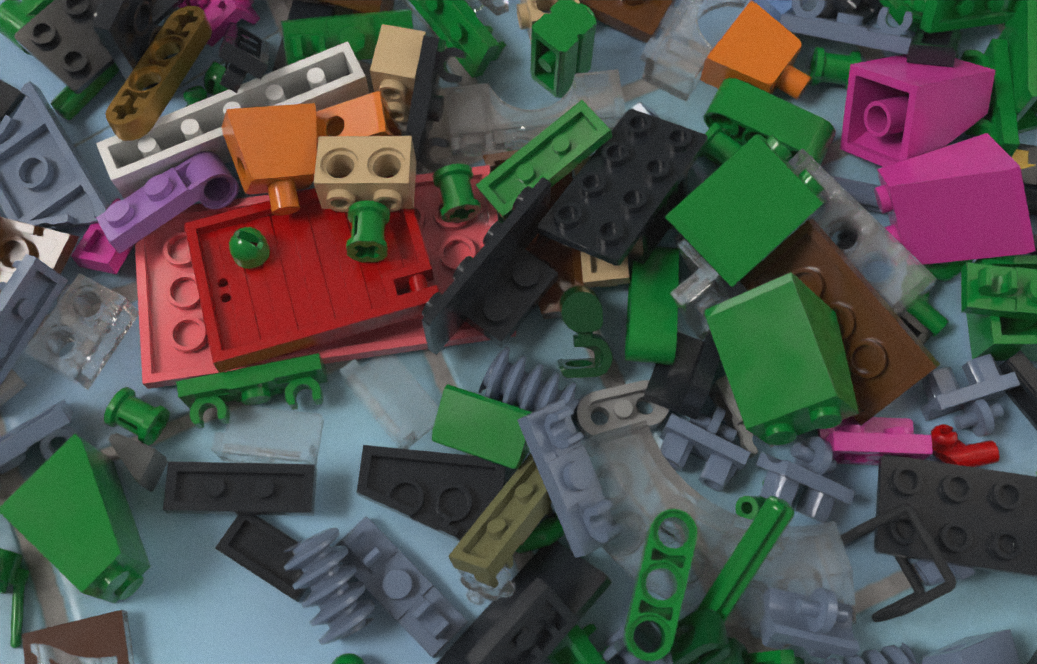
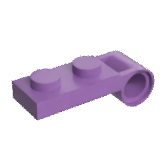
M203 151L194 154L175 168L171 167L164 173L152 177L143 187L125 199L110 205L96 219L109 243L120 254L198 201L209 209H222L230 205L237 197L239 187L221 158L213 152Z

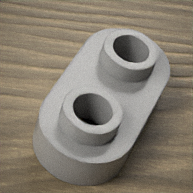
M642 380L587 394L578 405L576 422L579 430L587 438L594 441H606L657 428L665 420L669 409L643 400L649 380ZM642 401L647 402L651 405L653 411L650 414H641L637 410L636 404ZM595 412H602L607 416L608 422L604 425H597L591 420V415Z

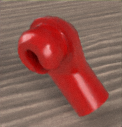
M937 425L931 430L932 455L944 463L976 468L999 462V450L996 443L992 440L965 445L958 439V434L953 432V427L949 425Z

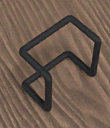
M907 503L900 504L831 541L832 548L838 549L906 514L945 580L944 583L925 592L907 558L894 556L914 592L873 613L872 620L874 622L906 615L951 592L956 586L955 576L915 508Z

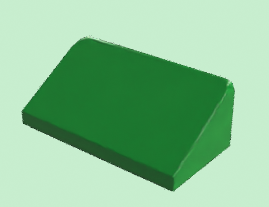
M447 384L444 388L433 426L432 440L488 461L517 469L530 452L517 419L532 412Z

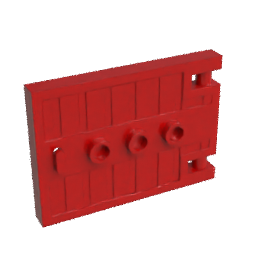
M395 175L386 176L384 178L393 177ZM315 188L297 193L300 210L292 214L273 215L270 200L184 223L212 361L218 372H225L422 316L424 306L439 290L437 285L429 287L428 282L434 280L433 271L414 210L398 209L390 212L389 223L385 225L384 240L387 242L388 253L386 258L378 262H359L347 256L346 242L351 238L352 223L348 220V211L338 212L332 209H322ZM254 227L267 240L270 248L269 257L262 265L256 268L246 269L238 266L230 253L229 241L234 232L240 228ZM250 242L257 247V243ZM410 287L411 292L397 295V290Z

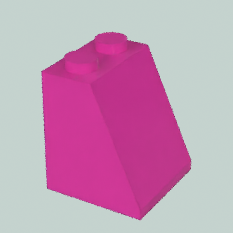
M906 54L850 64L840 150L885 167L946 147L988 114L996 70L960 59L955 60L953 67L907 62L908 55Z
M988 133L877 169L881 186L874 188L875 197L881 213L888 212L891 224L884 227L885 237L891 252L899 251L908 266L1022 255L1036 251L1021 168Z

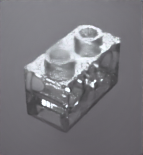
M79 273L73 283L67 285L61 291L57 299V306L48 319L39 325L31 337L30 344L25 352L46 368L89 390L138 317L139 312L126 297ZM101 304L99 311L95 315L85 317L90 307ZM70 342H74L73 349L67 355L59 357L62 347Z

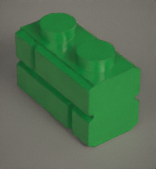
M559 0L550 8V14L545 13L532 25L531 78L555 97L562 98L574 86V81L578 82L591 70L597 22L594 13L589 7L582 3L578 4L574 0Z

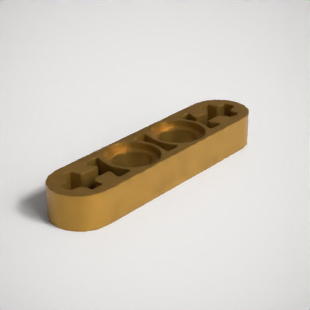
M186 6L176 10L169 16L108 106L105 113L106 119L119 139L133 141L149 133L211 37L212 29L204 10L200 7ZM178 53L177 55L173 56L172 58H168V59L163 60L164 58H166V57L169 56V55ZM159 83L151 89L143 90L151 84Z

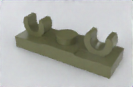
M531 453L448 556L454 568L473 574L477 582L493 588L499 585L496 576L503 567L511 569L513 566L512 555L517 548L526 541L545 515L551 516L553 513L550 506L552 504Z

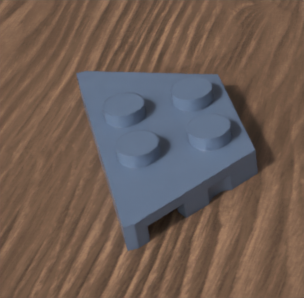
M29 81L20 91L26 97L13 118L5 115L0 123V206L8 219L56 231L98 223L96 217L104 213L108 209L109 204L42 91Z

